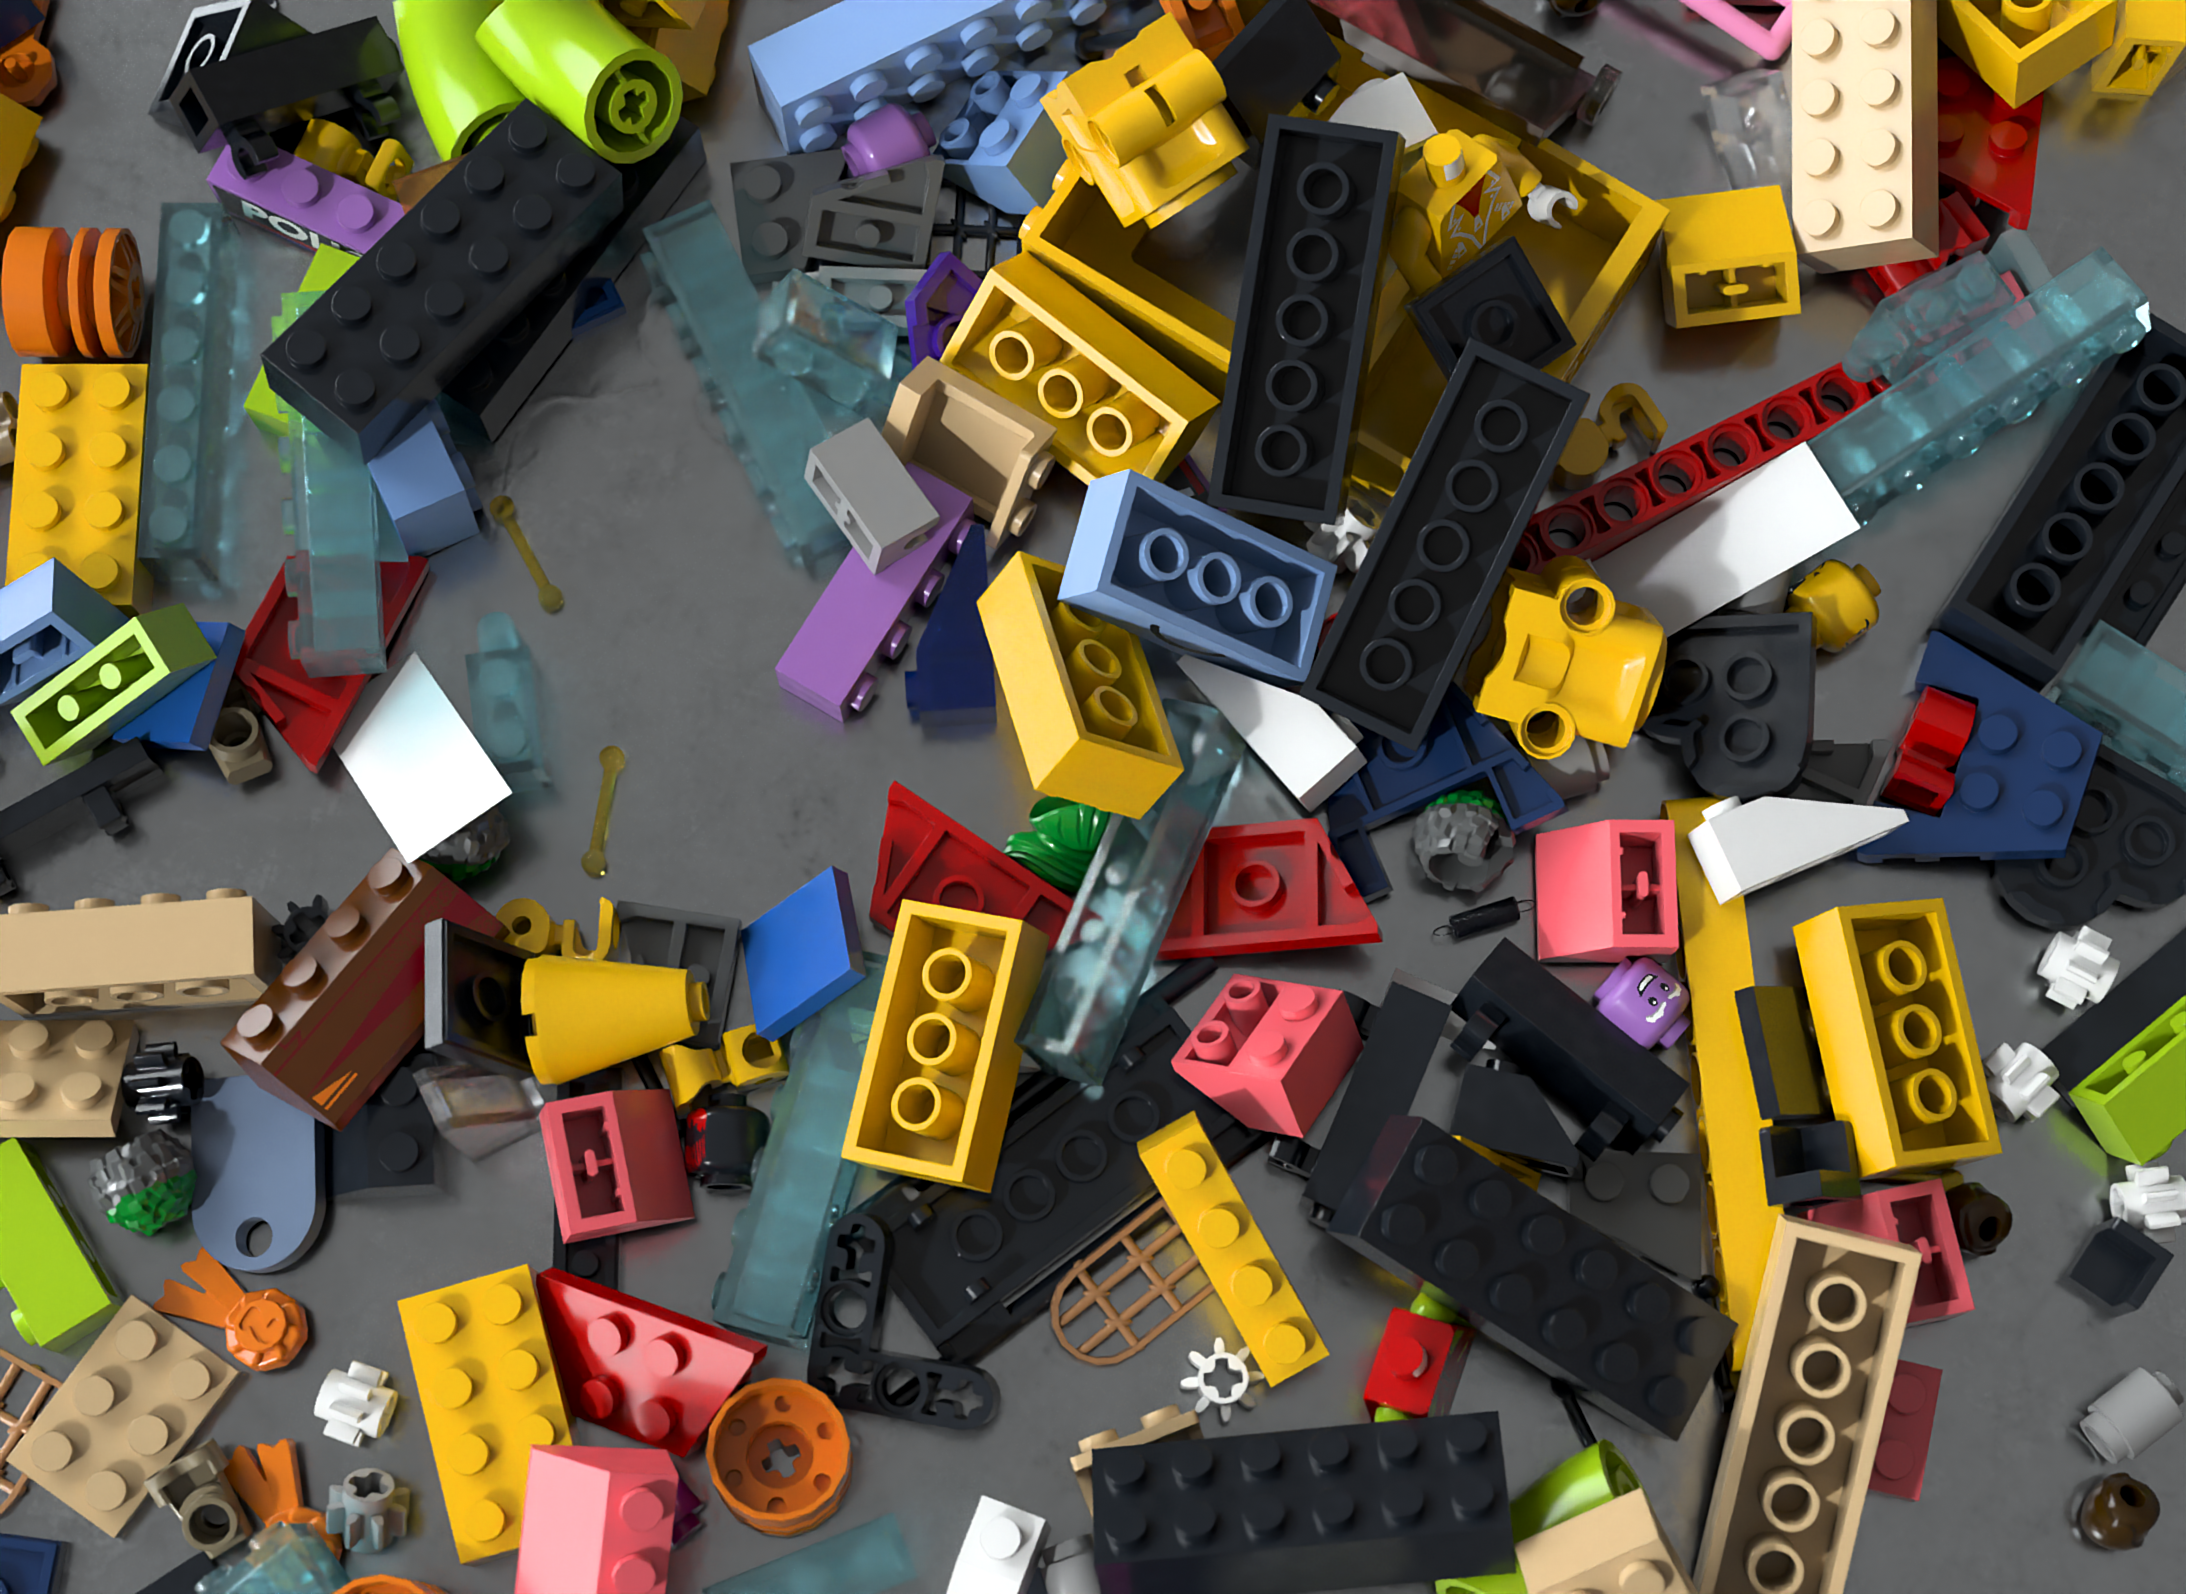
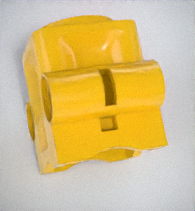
M1171 11L1143 28L1135 39L1116 50L1113 57L1090 62L1062 80L1057 85V89L1052 90L1039 100L1060 132L1063 148L1072 166L1086 183L1092 186L1097 183L1124 228L1144 218L1150 229L1178 213L1237 174L1238 171L1231 160L1250 148L1222 104L1227 94L1218 71L1203 52L1192 47Z
M1564 555L1554 558L1544 567L1540 576L1508 567L1490 604L1491 623L1483 641L1471 653L1462 681L1464 690L1474 697L1472 705L1476 712L1506 720L1522 748L1529 755L1537 759H1552L1561 756L1570 748L1575 735L1624 749L1631 738L1632 732L1638 731L1645 723L1659 690L1667 653V636L1663 632V626L1648 608L1614 599L1612 592L1588 563L1577 556ZM1586 587V591L1580 599L1575 602L1566 603L1573 591ZM1547 711L1540 720L1532 723L1529 722L1530 718L1536 713Z

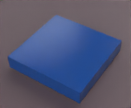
M196 622L217 658L114 733L112 739L124 744L137 736L149 748L206 751L209 747L246 631L229 622Z
M833 865L741 930L757 1035L772 1042L867 977L848 873Z

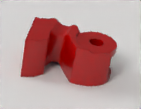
M1958 191L1938 201L1939 257L1864 268L1882 290L1889 303H1895L1907 298L1927 286L1946 267L1949 257L1952 256L1958 265L1979 257L1990 234Z
M1927 685L1915 706L1906 734L1902 737L1896 749L1897 760L1885 777L1880 795L1935 817L1953 793L1955 774L1949 771L1956 764L1968 740L1975 718L1976 704Z

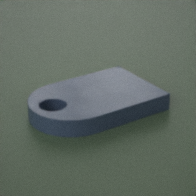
M248 1075L204 1079L203 1098L199 1104L191 1106V1155L193 1157L194 1169L198 1176L192 1193V1220L196 1235L209 1255L230 1268L252 1273H268L285 1268L297 1261L309 1250L316 1240L324 1221L326 1210L325 1123L260 1089ZM260 1221H266L272 1230L271 1245L265 1253L253 1257L247 1249V1234L253 1225Z

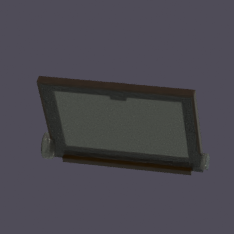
M1306 0L1326 32L1364 52L1361 61L1390 77L1403 72L1411 79L1535 147L1541 144L1578 108L1576 118L1590 126H1594L1608 105L1623 74L1622 71L1607 63L1602 67L1597 76L1590 74L1580 68L1585 58L1584 56L1482 0Z

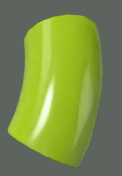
M396 0L393 2L398 38L413 95L431 140L449 172L526 98L475 41V33L481 24L505 0Z
M505 0L487 17L475 33V41L528 100L596 154L615 164L636 163L653 155L669 139L679 120L683 90L680 74L670 58L656 51L634 35L598 0Z
M1603 1438L1553 1467L1509 1500L1513 1543H1519L1640 1487L1651 1506L1652 1504L1636 1472L1625 1456L1612 1442ZM1515 1546L1514 1553L1517 1573L1435 1581L1437 1594L1529 1593Z

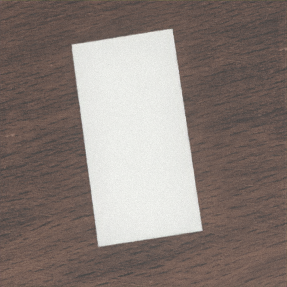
M1803 442L1597 559L1592 564L1599 578L1612 592L1614 599L1648 608L1663 626V632L1669 637L1859 530L1861 527L1806 442Z
M415 651L366 684L333 745L336 753L408 864L513 793Z

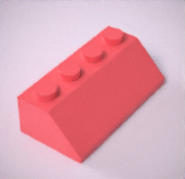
M531 1444L514 1594H665L679 1477L667 1450Z

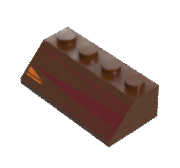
M391 847L381 860L370 869L366 877L337 910L330 914L326 922L300 952L286 964L279 976L257 1001L242 1014L235 1026L220 1041V1044L260 1089L341 1132L425 1034V924L444 918L501 941H504L511 932L501 921L435 867L419 859H415L408 864L401 852Z

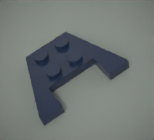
M1931 631L1915 679V690L1923 692L1928 685L1974 703L1977 706L1973 725L1955 772L1953 793L1946 801L1939 818L1874 800V807L1904 809L1909 822L1885 837L1859 847L1857 850L1858 861L1883 863V859L1915 858V862L1940 861L1941 857L1980 856V860L2065 858L2100 752L2103 733L1946 635Z
M1454 681L1421 748L1417 752L1351 721L1364 737L1356 746L1367 763L1328 797L1330 822L1328 838L1365 903L1394 891L1369 831L1430 803L1441 795H1447L1488 776L1511 830L1516 835L1569 811L1566 802L1494 724L1484 714L1476 712L1472 705L1473 702ZM1330 710L1325 711L1329 717L1334 713Z

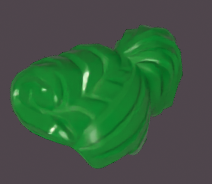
M1047 796L1034 804L1028 816L1029 822L1037 831L1018 832L1010 835L1006 840V848L1003 850V853L1014 861L1026 865L1050 884L1071 892L1087 890L1102 877L1107 866L1105 849L1108 846L1119 843L1123 838V833L1130 828L1133 821L1128 816L1101 811L1095 807L1061 797Z

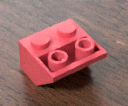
M1605 820L1535 835L1538 962L1620 963L1626 957L1634 963L1642 957H1650L1657 963H1666L1679 948L1674 820Z
M1234 973L1173 1057L1171 1063L1179 1075L1248 1128L1304 1138L1363 1051L1364 1045L1342 990Z
M670 1089L613 1090L545 1103L539 1118L563 1244L695 1218Z
M1941 1178L1861 1195L1862 1199L1826 1205L1796 1215L1797 1218L1909 1244L1922 1253L1905 1328L1956 1318L1975 1310Z

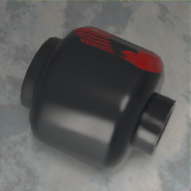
M735 1093L709 1095L708 1106L692 1110L685 1120L684 1164L687 1173L700 1179V1188L717 1191L751 1189L752 1179L761 1177L768 1170L769 1117L757 1108L748 1107L746 1095Z

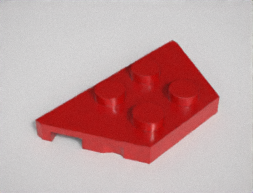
M1958 55L1937 60L1938 185L1947 188L1952 194L1958 191L1966 203L1974 207L1982 199L2009 213L2008 225L2019 230H2027L2032 208L2044 91L2014 110Z
M287 556L246 628L245 638L233 671V676L310 771L318 774L426 577L430 569L428 559L421 556H408V562H370L369 556H343L337 560H325L319 556Z
M894 780L891 784L887 798L888 807L883 837H881L877 861L876 883L873 887L869 912L870 921L894 936L902 899L1023 920L1050 936L1046 954L1094 928L1097 923L1096 915Z
M1318 818L1192 829L1178 855L1179 864L1176 871L1167 877L1156 898L1160 906L1145 936L1138 934L1133 943V954L1139 962L1381 943L1383 942V933Z
M554 1267L536 1275L535 1284L572 1415L659 1449H665L667 1452L684 1458L699 1449L709 1435L710 1426L724 1402L739 1391L737 1388L749 1371L760 1364L767 1355L768 1345Z

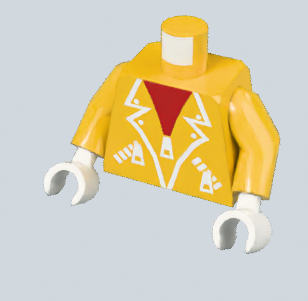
M1452 129L1446 134H1438L1427 140L1423 147V157L1399 180L1393 217L1394 224L1390 235L1388 252L1417 297L1467 263L1521 208L1522 197L1526 195L1529 197L1527 206L1531 218L1557 229H1561L1562 226L1552 217L1554 203L1558 201L1565 207L1577 210L1578 201L1572 193L1560 188L1543 185L1540 182L1542 173L1510 142L1486 134H1478L1471 138L1458 129Z

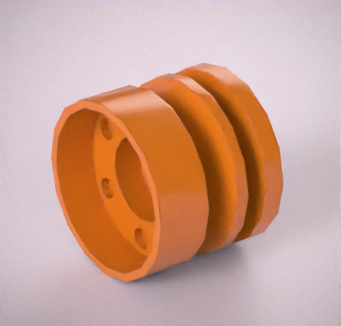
M15 227L8 236L3 254L1 290L5 328L11 346L19 357H67L76 341L79 351L85 358L101 357L104 351L109 358H132L138 348L141 337L145 298L141 257L136 239L129 228H106L103 234H101L98 228H80L74 238L73 245L70 236L63 227Z
M770 1378L746 1385L724 1402L709 1430L706 1457L712 1480L720 1499L738 1522L761 1535L789 1538L817 1529L837 1513L850 1490L854 1460L843 1416L825 1393L801 1380ZM782 1449L787 1457L799 1454V1457L792 1462L795 1473L791 1476L783 1478L778 1470L766 1472L773 1466L771 1454L776 1450Z

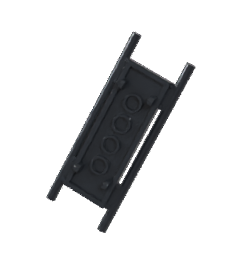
M1211 956L1189 958L1014 1089L1006 1127L1107 1053L1105 1057L1004 1132L991 1193L936 1182L920 1194L919 1192L934 1181L900 1174L846 1214L870 1212L880 1216L889 1225L893 1234V1252L888 1285L941 1355L937 1360L973 1366L1050 1307L1056 1285L1073 1267L1076 1261L1084 1259L1162 1196L1160 1191L1007 1307H1004L1001 1301L1156 1185L1139 1155L1137 1142L1195 1111L1226 1168L1230 1171L1278 1134L1248 1128L1179 1075L1172 1066L1171 1060L1192 1031L1175 1009L1169 1005L1218 970V966ZM1162 1207L1129 1233V1235L1136 1242L1168 1218V1213ZM861 1225L859 1232L847 1234L846 1245L849 1246L856 1240L864 1253L874 1251L875 1240L865 1237V1226ZM832 1226L787 1258L802 1280L824 1264L827 1238ZM1119 1241L1085 1268L1090 1276L1127 1248ZM1077 1276L1065 1288L1062 1297L1082 1283ZM935 1373L936 1393L941 1390L937 1388L942 1379V1374ZM917 1375L890 1395L896 1403L911 1405L917 1400L920 1393V1382Z

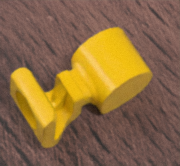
M318 118L310 120L293 153L297 157L396 202L415 166L414 161L402 144L394 139L389 138L383 141L374 159L369 151L362 149L363 147L359 140L348 130L335 123Z
M1635 383L1615 385L1608 391L1599 406L1596 424L1588 418L1580 419L1552 476L1560 486L1568 490H1583L1592 486L1598 480L1608 457V448L1611 447L1613 450H1617L1624 446L1627 436L1621 428L1619 420L1621 413H1626L1650 447V451L1653 453L1657 452L1668 424L1648 393L1641 386Z
M601 897L599 901L601 906L596 950L584 948L579 933L580 925L576 919H565L563 925H558L546 909L535 900L527 898L513 899L504 904L496 914V918L511 932L504 942L533 952L535 957H540L543 954L556 955V952L561 950L562 956L618 961L621 922L614 905L604 897Z
M752 1024L723 1033L719 1050L713 1051L711 1048L694 1050L681 1045H671L661 1050L659 1053L678 1116L691 1112V1102L707 1084H711V1087L715 1088L724 1083L731 1082L736 1086L737 1091H746L775 1083L790 1075L791 1070L781 1039L778 1038L772 1042L757 1035L756 1025Z

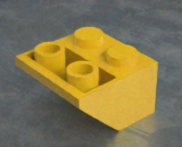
M2118 0L2113 46L2091 59V92L2152 96L2186 67V0Z
M1780 185L1655 199V202L1670 210L1658 239L1665 323L1678 329L1801 314L1797 253Z

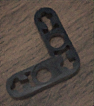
M870 1212L853 1213L840 1218L831 1227L827 1238L807 1367V1384L825 1393L835 1407L957 1430H971L989 1422L997 1413L1001 1398L1000 1388L996 1379L988 1371L975 1366L878 1349L893 1252V1234L889 1225L880 1216ZM861 1225H864L865 1237L875 1240L874 1251L862 1254L858 1273L871 1272V1283L861 1278L840 1280V1269L844 1271L854 1269L856 1260V1249L846 1245L847 1234L859 1232ZM844 1290L858 1292L866 1303L867 1313L864 1321L858 1327L849 1328L844 1326L835 1316L834 1303L836 1297ZM841 1357L845 1359V1370L864 1375L873 1372L871 1361L877 1362L878 1367L871 1380L872 1400L865 1397L870 1388L868 1384L854 1382L842 1386L840 1392L835 1391L836 1382L834 1379L826 1377V1367L838 1364ZM904 1367L912 1370L919 1379L920 1393L917 1400L911 1405L896 1403L888 1393L887 1381L889 1375L896 1368ZM935 1373L942 1374V1379L937 1387L940 1389L958 1390L965 1387L968 1380L972 1381L973 1393L983 1396V1405L971 1409L968 1416L963 1414V1404L961 1402L942 1398L935 1401L936 1412L929 1410V1406L936 1393Z

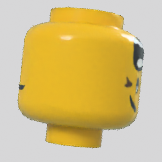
M1830 559L1820 564L1789 588L1787 594L1789 608L1784 613L1813 612L1817 618L1816 650L1822 648L1830 653H1835L1846 648L1877 624L1879 620V607L1875 597L1881 594V589L1876 579L1863 565L1856 564L1851 568L1837 559Z

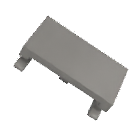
M869 417L810 449L804 474L805 480L874 576L884 571L885 567L915 551L928 541L924 532L938 524L940 515Z

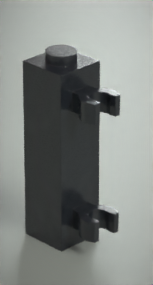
M373 16L190 69L168 100L198 154L229 145L237 172L244 180L266 174L268 169L265 162L275 160L279 156L277 147L268 134L271 131L353 107L358 129L367 141L388 135L390 130L387 124L399 121L402 115L396 101L387 91L406 68L400 59L397 45L387 36L377 16Z
M1506 937L1502 939L1472 974L1451 1003V1006H1453L1451 1011L1463 1019L1466 1024L1450 1047L1471 1062L1489 1040L1591 1122L1574 1146L1593 1162L1598 1159L1613 1140L1632 1156L1649 1136L1660 1144L1684 1115V1112L1677 1108L1675 1104L1691 1084Z
M1394 981L1391 982L1381 1008L1353 993L1342 990L1358 1032L1369 1037L1322 1149L1310 1146L1294 1136L1278 1133L1267 1160L1280 1168L1309 1178L1299 1205L1310 1209L1307 1217L1310 1221L1326 1229L1391 1114L1408 1115L1453 1007Z

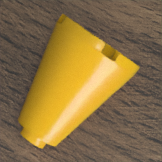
M547 954L529 958L524 964L521 981L522 1015L531 1014L535 1035L525 1037L533 1072L542 1085H559L696 1036L699 1033L700 1021H708L710 1018V1001L706 983L704 981L695 982L691 970Z

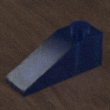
M984 524L970 526L916 648L917 671H905L907 709H919L922 728L997 723L993 655L976 603L988 588Z

